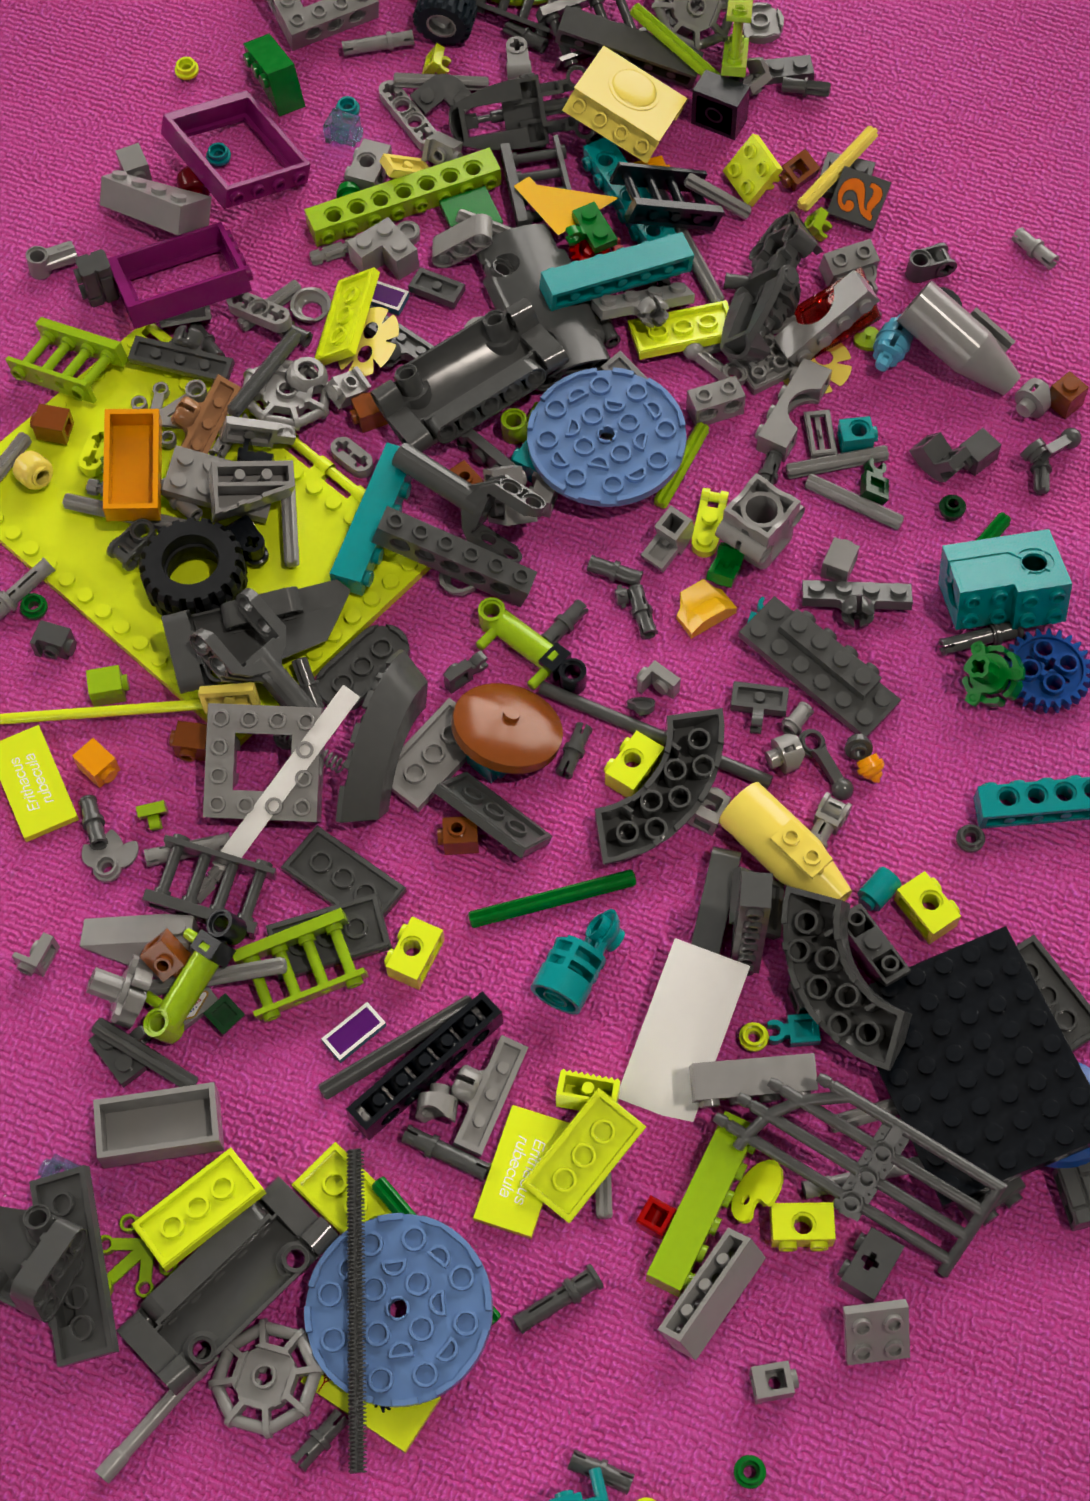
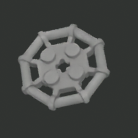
M655 0L654 3H651V9H654L657 19L688 46L694 47L698 51L719 42H725L728 39L732 22L726 21L727 12L721 27L716 23L721 10L727 11L728 0H725L726 4H722L721 0H698L699 6L702 9L693 12L691 3H694L696 0H672V2ZM664 9H671L672 18L676 22L672 28ZM681 27L693 33V40L676 33V31ZM711 28L715 32V34L700 40L701 31Z
M285 360L247 406V409L257 420L295 426V431H300V428L320 418H327L330 413L328 409L330 398L324 390L327 384L325 386L317 385L310 387L307 392H301L293 388L286 378L287 368L293 361ZM314 365L298 367L301 375L311 379L318 377V371L314 368ZM259 366L253 369L248 368L244 372L243 386ZM285 390H290L289 394H285L282 392H284ZM313 394H321L319 402L312 399ZM261 400L265 409L262 410L255 401ZM306 409L312 410V411H310V412H308V413L302 415ZM273 413L286 414V415H290L291 418L282 417V416H277V415H272V414H273Z
M267 1318L260 1319L258 1324L240 1333L221 1352L212 1380L208 1381V1389L213 1391L225 1418L224 1424L228 1428L236 1427L263 1435L265 1439L273 1438V1435L304 1416L308 1418L312 1413L310 1408L320 1378L325 1373L313 1356V1350L304 1328L298 1330L269 1322ZM272 1335L289 1341L284 1347L270 1344L269 1336ZM259 1338L260 1343L255 1345V1349L247 1350L243 1353L239 1350L241 1347ZM297 1347L307 1365L306 1367L298 1368L291 1355ZM235 1355L238 1357L232 1377L226 1378ZM267 1369H271L272 1380L267 1382L266 1385H262V1381L258 1379L259 1374H265ZM308 1376L300 1401L293 1397L299 1377ZM227 1387H234L238 1393L239 1402L234 1407L226 1391ZM288 1401L294 1406V1408L272 1420L271 1411L282 1408ZM247 1407L262 1411V1421L242 1416V1413Z

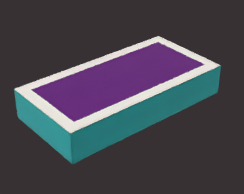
M377 281L371 305L386 308L389 313L400 316L410 294L407 290Z
M366 1002L321 1038V1040L336 1059L342 1063L387 1025L372 1006Z

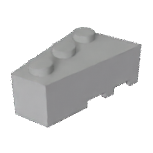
M293 460L211 462L208 473L212 524L290 497L295 488Z

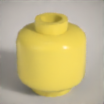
M26 451L15 460L13 474L27 488L38 490L48 485L51 481L53 467L38 452Z

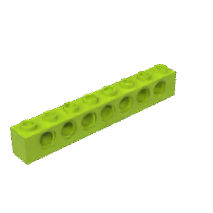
M489 147L306 208L304 211L307 227L317 247L331 244L334 241L364 232L387 217L392 222L399 221L405 217L438 207L440 200L482 186H486L487 190L494 189L502 185L501 168Z

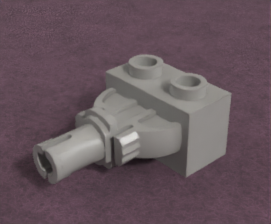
M871 239L823 254L819 270L828 290L834 288L838 282L855 270L866 279L875 294L878 292L875 281L880 259ZM877 304L867 313V322H872V318L875 321L882 316Z

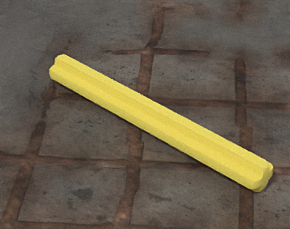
M867 126L797 200L798 208L807 212L839 179L844 166L850 167L878 137V130L872 126Z

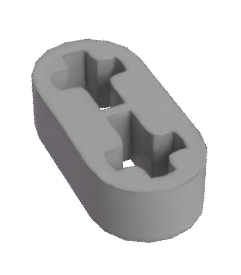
M338 437L333 440L330 447L333 459L357 478H367L372 474L374 466L369 453L347 437ZM341 448L344 450L347 448L348 454L345 451L338 452V449ZM356 461L360 464H364L366 462V466L363 467L362 465H360L359 467H357Z

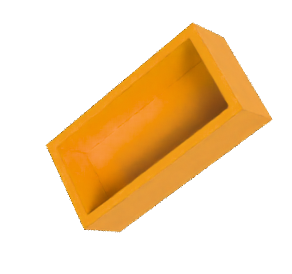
M105 409L103 511L106 521H136L141 518L149 521H161L162 419L159 409Z

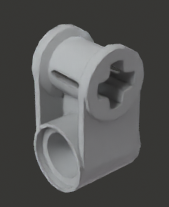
M520 36L511 37L506 42L508 80L519 78V75L532 73L527 41Z

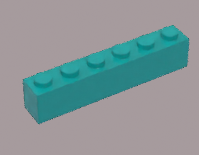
M683 232L673 235L668 234L652 241H644L627 248H619L613 252L597 254L594 257L573 261L556 268H548L541 272L539 289L550 311H554L604 295H610L690 272L692 270L694 253Z
M386 443L330 571L331 581L337 579L348 587L351 593L363 596L366 587L372 585L374 579L373 570L376 564L380 565L383 558V547L371 542L387 506L402 512V502L404 499H408L412 487L411 481L413 478L392 465L394 454L400 446Z

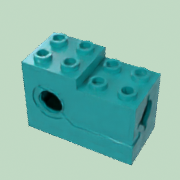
M1050 529L942 545L938 584L955 630L971 629L989 624H1001L1008 621L1011 623L1012 630L1018 629L1020 626L1030 628L1066 622L1072 581Z

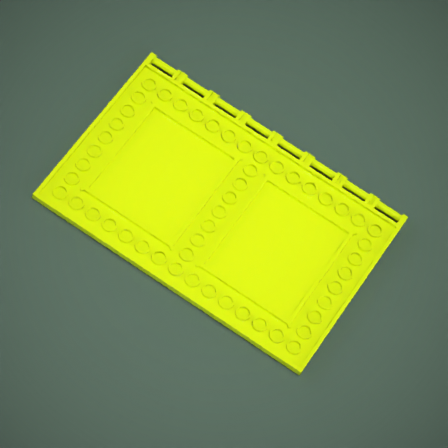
M155 322L133 330L120 342L128 357L135 336L146 338L151 333L162 342H169L172 340V337L158 327ZM129 361L124 367L108 364L90 386L97 399L94 404L84 400L79 401L72 396L60 392L46 403V405L70 409L74 425L67 445L36 439L33 428L30 427L31 417L0 442L1 456L18 433L23 432L32 441L25 452H38L53 467L51 481L48 485L38 490L29 489L14 477L13 467L0 482V544L30 570L44 557L55 569L54 572L43 580L176 697L180 700L199 699V690L180 693L163 627L162 615L157 612L156 607L152 606L140 577L139 565L132 571H126L120 561L107 555L109 544L116 537H119L132 523L106 521L105 517L65 509L62 504L66 493L103 501L100 493L98 496L91 495L86 490L89 479H97L102 483L103 472L96 477L86 476L81 470L79 457L89 434L95 429H104L105 409H132L131 400L139 395L146 398L148 409H151L154 396L153 386L158 382L166 383L170 391L169 397L164 399L162 407L164 408L186 394L185 386L188 382L199 379L133 364ZM94 364L78 376L77 379L82 380ZM201 380L205 383L208 393L213 383ZM165 389L158 390V393L164 392ZM138 403L136 406H142L143 403ZM247 408L240 415L242 417L245 413L249 419L256 418ZM162 427V433L167 430L174 432L177 439L176 445L181 446L185 438V432L182 429ZM218 434L217 437L215 438V440H214V442H213L211 448L213 447L214 443L216 442L217 438L219 437V434ZM297 434L293 445L278 443L273 444L272 448L252 445L254 452L264 451L273 454L275 461L293 460L299 565L290 568L285 566L281 500L271 503L266 524L252 520L265 540L269 559L264 565L259 567L250 566L245 561L248 572L246 588H251L258 594L287 587L295 586L300 589L331 581L330 571L366 489L361 485L357 486L336 469L334 463L324 455H318L303 443ZM166 438L164 441H171L172 438ZM232 444L225 459L237 461L238 449L243 447L244 444ZM162 446V479L166 478L175 447L167 449ZM293 447L314 465L309 469L288 451ZM330 477L351 495L345 498L325 480ZM161 495V514L187 520L179 510H174L169 505V501ZM197 505L203 512L201 518L211 519L212 522L211 509ZM233 516L219 521V523L226 527L241 517ZM383 547L382 561L380 565L376 564L373 570L374 579L372 585L366 587L363 596L350 592L328 640L283 659L282 666L298 683L292 667V661L306 657L315 677L332 658L376 621L431 568ZM204 558L190 559L181 563L173 571L170 579L181 584L199 583L210 577L218 564ZM255 683L261 705L280 706L261 683ZM194 710L207 723V714H205L204 710ZM247 733L235 734L240 740V746L253 735Z

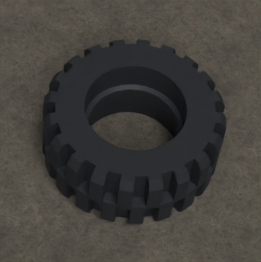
M195 517L187 518V521L183 522L179 520L173 521L171 526L166 527L164 525L158 530L159 534L157 536L152 535L147 541L149 547L145 546L142 549V559L139 561L140 577L151 605L156 607L157 612L162 616L190 610L191 614L220 608L221 604L236 600L237 595L247 587L248 572L240 543L236 540L231 530H226L225 526L219 522L212 524L211 519L201 518V521H197ZM204 558L218 564L213 574L199 583L181 584L170 579L173 571L181 563L190 559Z

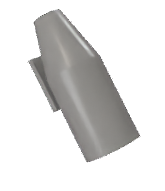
M932 280L919 292L896 320L956 373L1003 396L1021 377L1005 353L1015 343V340L977 307L971 313L966 311Z

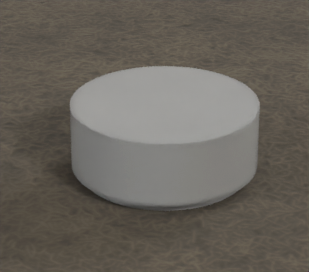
M403 221L397 225L413 245L420 240V228L417 223Z

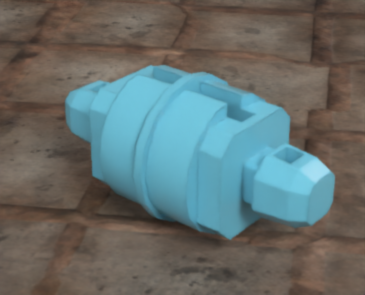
M892 317L889 322L882 326L876 335L873 345L874 353L872 356L876 360L875 367L882 372L888 370L889 367H896L897 363L901 362L909 352L913 341V335L896 321L898 317Z

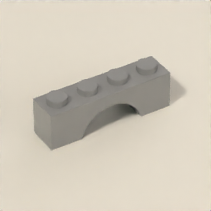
M853 270L834 286L832 307L821 320L809 325L792 321L774 339L786 358L799 367L803 358L811 360L824 347L829 346L843 331L849 329L862 315L868 313L880 300L866 279Z
M803 358L799 367L794 366L789 377V384L782 386L778 395L779 401L776 405L772 404L766 416V423L764 425L760 424L755 433L757 451L767 454L770 450L778 451L783 455L782 462L786 461L796 444L798 428L790 420L789 414L800 405L819 404L830 385L831 369Z

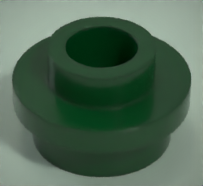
M947 495L939 503V511L942 517L949 521L961 518L966 510L965 501L957 495Z

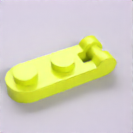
M703 487L691 541V549L699 557L708 558L713 556L718 549L720 539L715 536V532L723 520L724 509L727 507L729 492L727 491L717 493L712 492L710 488ZM708 503H719L718 508L709 507Z

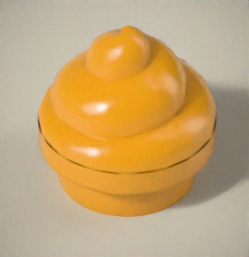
M877 753L856 762L859 768L857 772L860 776L868 780L871 779L874 783L880 782L885 763L882 758L879 759Z

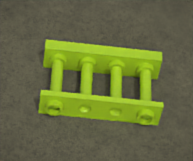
M728 0L726 21L733 22V33L724 42L721 76L746 77L749 38H744L742 32L743 23H751L753 0Z
M40 317L35 323L41 338L24 359L19 360L10 356L5 359L10 368V373L17 380H24L72 396L79 401L84 400L93 404L97 399L90 386L107 365L115 364L124 367L129 361L121 342ZM48 345L59 346L42 367L33 364ZM68 351L78 353L62 373L53 371ZM88 358L99 359L82 380L73 377Z
M342 908L235 949L236 952L233 955V959L236 964L260 961V958L270 954L272 957L285 958L287 962V972L282 974L290 997L273 1003L265 978L252 979L262 1008L253 1011L255 1018L259 1021L264 1019V1022L273 1021L281 1017L280 1012L345 986L347 989L356 988L364 983L363 979L369 977L364 967L356 970L342 934L343 926L349 924ZM323 933L331 935L345 975L328 981L314 943L316 936ZM298 943L304 947L317 986L302 992L287 955L288 947Z

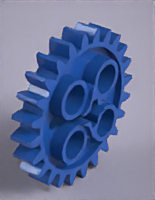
M1050 628L1047 629L1044 635H1042L1039 629H1036L1034 636L1027 631L1025 632L1024 639L1016 637L1015 643L1010 644L1008 650L1021 658L1025 671L1033 674V676L1025 674V679L1022 681V691L1016 698H1024L1022 706H1026L1030 702L1033 703V711H1036L1039 706H1043L1044 713L1048 712L1049 707H1053L1054 711L1059 713L1061 705L1065 709L1070 710L1072 702L1076 705L1079 704L1081 697L1086 696L1087 688H1090V659H1085L1088 650L1079 651L1081 642L1072 644V635L1064 639L1062 638L1061 630L1057 632L1056 636L1052 635ZM1038 651L1046 653L1047 656L1040 655ZM1004 655V659L1008 662L1009 666L1012 667L1011 659L1008 656ZM1062 665L1068 666L1072 670L1064 669ZM1048 685H1052V686L1056 687L1057 690H1052V689L1048 688L1047 686H1048Z

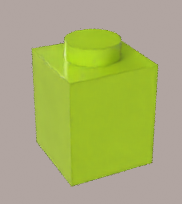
M119 665L86 670L88 694L94 707L127 701L126 691L130 690L127 674H122Z

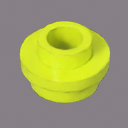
M182 57L176 62L175 74L178 78L190 80L198 75V64L191 57Z
M751 1022L741 1028L739 1041L744 1049L750 1052H758L763 1050L768 1044L769 1034L762 1024ZM755 1034L759 1037V1040L752 1042L748 1036Z

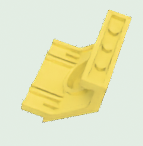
M603 46L574 87L562 111L643 162L648 163L674 120H677L689 99Z

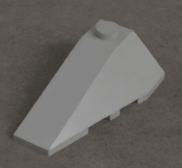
M153 914L84 919L80 947L129 965L134 954L139 956L138 963L147 966L140 958V955L145 946L165 929H168L191 953L190 958L194 949L190 947L192 943L183 938V932L187 928H191L199 933V927L195 917L191 915ZM152 971L153 977L156 978V979L159 978V977Z

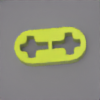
M95 429L89 434L79 457L81 470L88 477H96L103 472L104 442H101V440L104 439V429Z

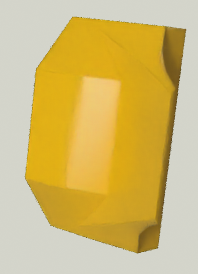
M702 579L680 592V609L676 619L692 639L737 612V607L722 589L715 588L705 579Z

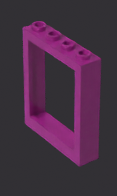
M247 90L163 114L161 134L224 209L308 182L310 162ZM244 121L284 168L228 186L188 137Z
M222 222L107 258L118 292L134 329L252 291L249 282L253 280L250 267L246 265L245 258L240 253L238 244L234 241L230 229L225 230ZM221 251L230 269L229 272L139 301L130 281Z

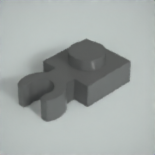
M478 651L470 660L464 659L460 663L450 665L443 674L446 689L452 694L473 680L474 674L485 670L488 667L486 655L482 651Z

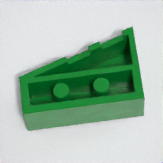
M270 33L243 43L246 52L243 54L245 64L248 68L251 67L255 78L258 79L278 116L280 117L306 107L295 65Z

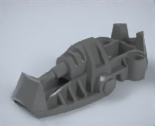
M573 65L567 70L566 79L539 83L538 74L519 75V78L490 85L464 97L449 109V126L453 138L463 142V146L477 149L490 147L491 150H500V144L510 143L511 150L545 147L549 143L548 133L575 130L579 138H591L595 131L591 129L587 134L581 133L578 130L580 121L572 116L551 120L546 119V116L565 113L562 109L568 101V97L543 100L544 96L573 91L576 84L570 80L571 72L580 70L584 74L586 69L580 65ZM500 102L502 104V109L490 111V114L477 116L476 113H465L467 108ZM505 121L506 130L471 137L469 135V129L478 128L479 123Z
M794 211L777 218L749 254V260L752 261L751 266L754 269L750 277L751 282L736 290L722 331L720 349L729 358L760 362L770 354L771 349L763 337L769 335L772 330L780 329L787 317L795 314L800 301L801 288L799 275L796 270L797 265L800 263L801 258L807 257L811 252H814L816 255L823 252L817 240Z

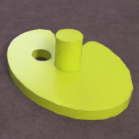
M765 1160L756 1164L739 1182L731 1202L732 1214L738 1222L742 1224L751 1222L758 1203L763 1207H771L775 1203L784 1181L783 1169L775 1160ZM750 1198L749 1202L744 1205L745 1200Z

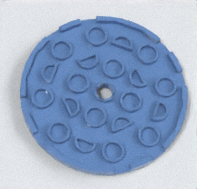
M613 367V370L597 371V368H591L562 378L541 395L539 403L532 410L527 427L528 452L539 476L562 496L590 506H623L650 497L673 478L685 454L686 423L674 397L653 379L648 378L647 380L635 375L634 371ZM602 433H611L614 437L610 441L600 438V435Z
M404 1213L379 1215L377 1218L362 1224L365 1226L362 1228L365 1230L362 1232L365 1234L362 1235L365 1238L362 1239L365 1242L362 1243L365 1246L362 1247L365 1250L362 1251L365 1254L362 1255V1257H365V1259H362V1261H365V1263H362V1265H365V1267H362V1269H365V1271H362V1273H365V1275H362V1277H365V1279H362V1281H365V1283H362V1285H365V1287H362V1289H365L362 1293L366 1294L362 1295V1297L366 1298L362 1299V1301L366 1302L362 1303V1305L366 1306L362 1307V1309L366 1310L362 1311V1313L366 1314L362 1315V1317L366 1318L362 1320L366 1322L362 1324L366 1326L362 1328L366 1330L362 1332L366 1334L362 1336L366 1338L363 1340L366 1342L363 1344L366 1346L363 1348V1350H366V1352H363V1354H366V1356H363V1358H366V1360H363V1362H366V1364H363V1366H366V1368H363L366 1371L363 1372L366 1375L363 1377L366 1379L363 1381L366 1383L363 1385L366 1387V1389H363V1391H366V1393H363V1395H366L363 1399H366L364 1402L382 1407H410L432 1401L444 1395L458 1385L473 1369L483 1353L490 1335L493 1318V1296L483 1263L469 1243L455 1230L438 1220L423 1215ZM349 1231L341 1234L319 1259L308 1283L309 1289L306 1306H304L305 1331L313 1350V1356L324 1373L347 1393L349 1391V1331H347L349 1329L347 1327L349 1325L347 1323L349 1321L347 1319L349 1317L347 1315L349 1312L347 1311L349 1308L347 1307L349 1304L347 1303L349 1300L347 1299L349 1296L347 1295L349 1292L347 1291L349 1288L347 1287L349 1284L347 1283L349 1280L347 1279L349 1276L347 1275L349 1272L347 1271L349 1268L347 1267L349 1264L347 1263L349 1260L347 1259L349 1256L347 1255L349 1252L347 1251V1241L349 1240L347 1239L349 1236L347 1233ZM398 1300L404 1301L407 1305L406 1314L399 1318L393 1317L390 1312L391 1305Z

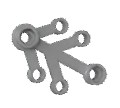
M201 380L188 382L185 386L186 394L162 408L164 399L169 397L170 391L166 383L158 382L153 386L154 396L151 409H159L162 427L181 429L172 424L170 416L175 413L176 406L184 396H188L197 402H203L207 395L206 385ZM165 389L164 392L158 393V390ZM139 395L131 400L132 409H148L145 397ZM138 403H143L142 406H136ZM170 430L164 431L162 433V446L167 449L175 447L177 444L175 433ZM166 438H172L171 441H164Z

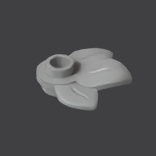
M109 830L106 833L108 840L106 848L93 850L89 844L83 845L82 859L85 865L93 869L95 877L101 882L107 883L116 880L120 876L122 869L133 864L138 855V842L130 841L123 844L121 838L114 830ZM107 867H113L109 872L104 873Z

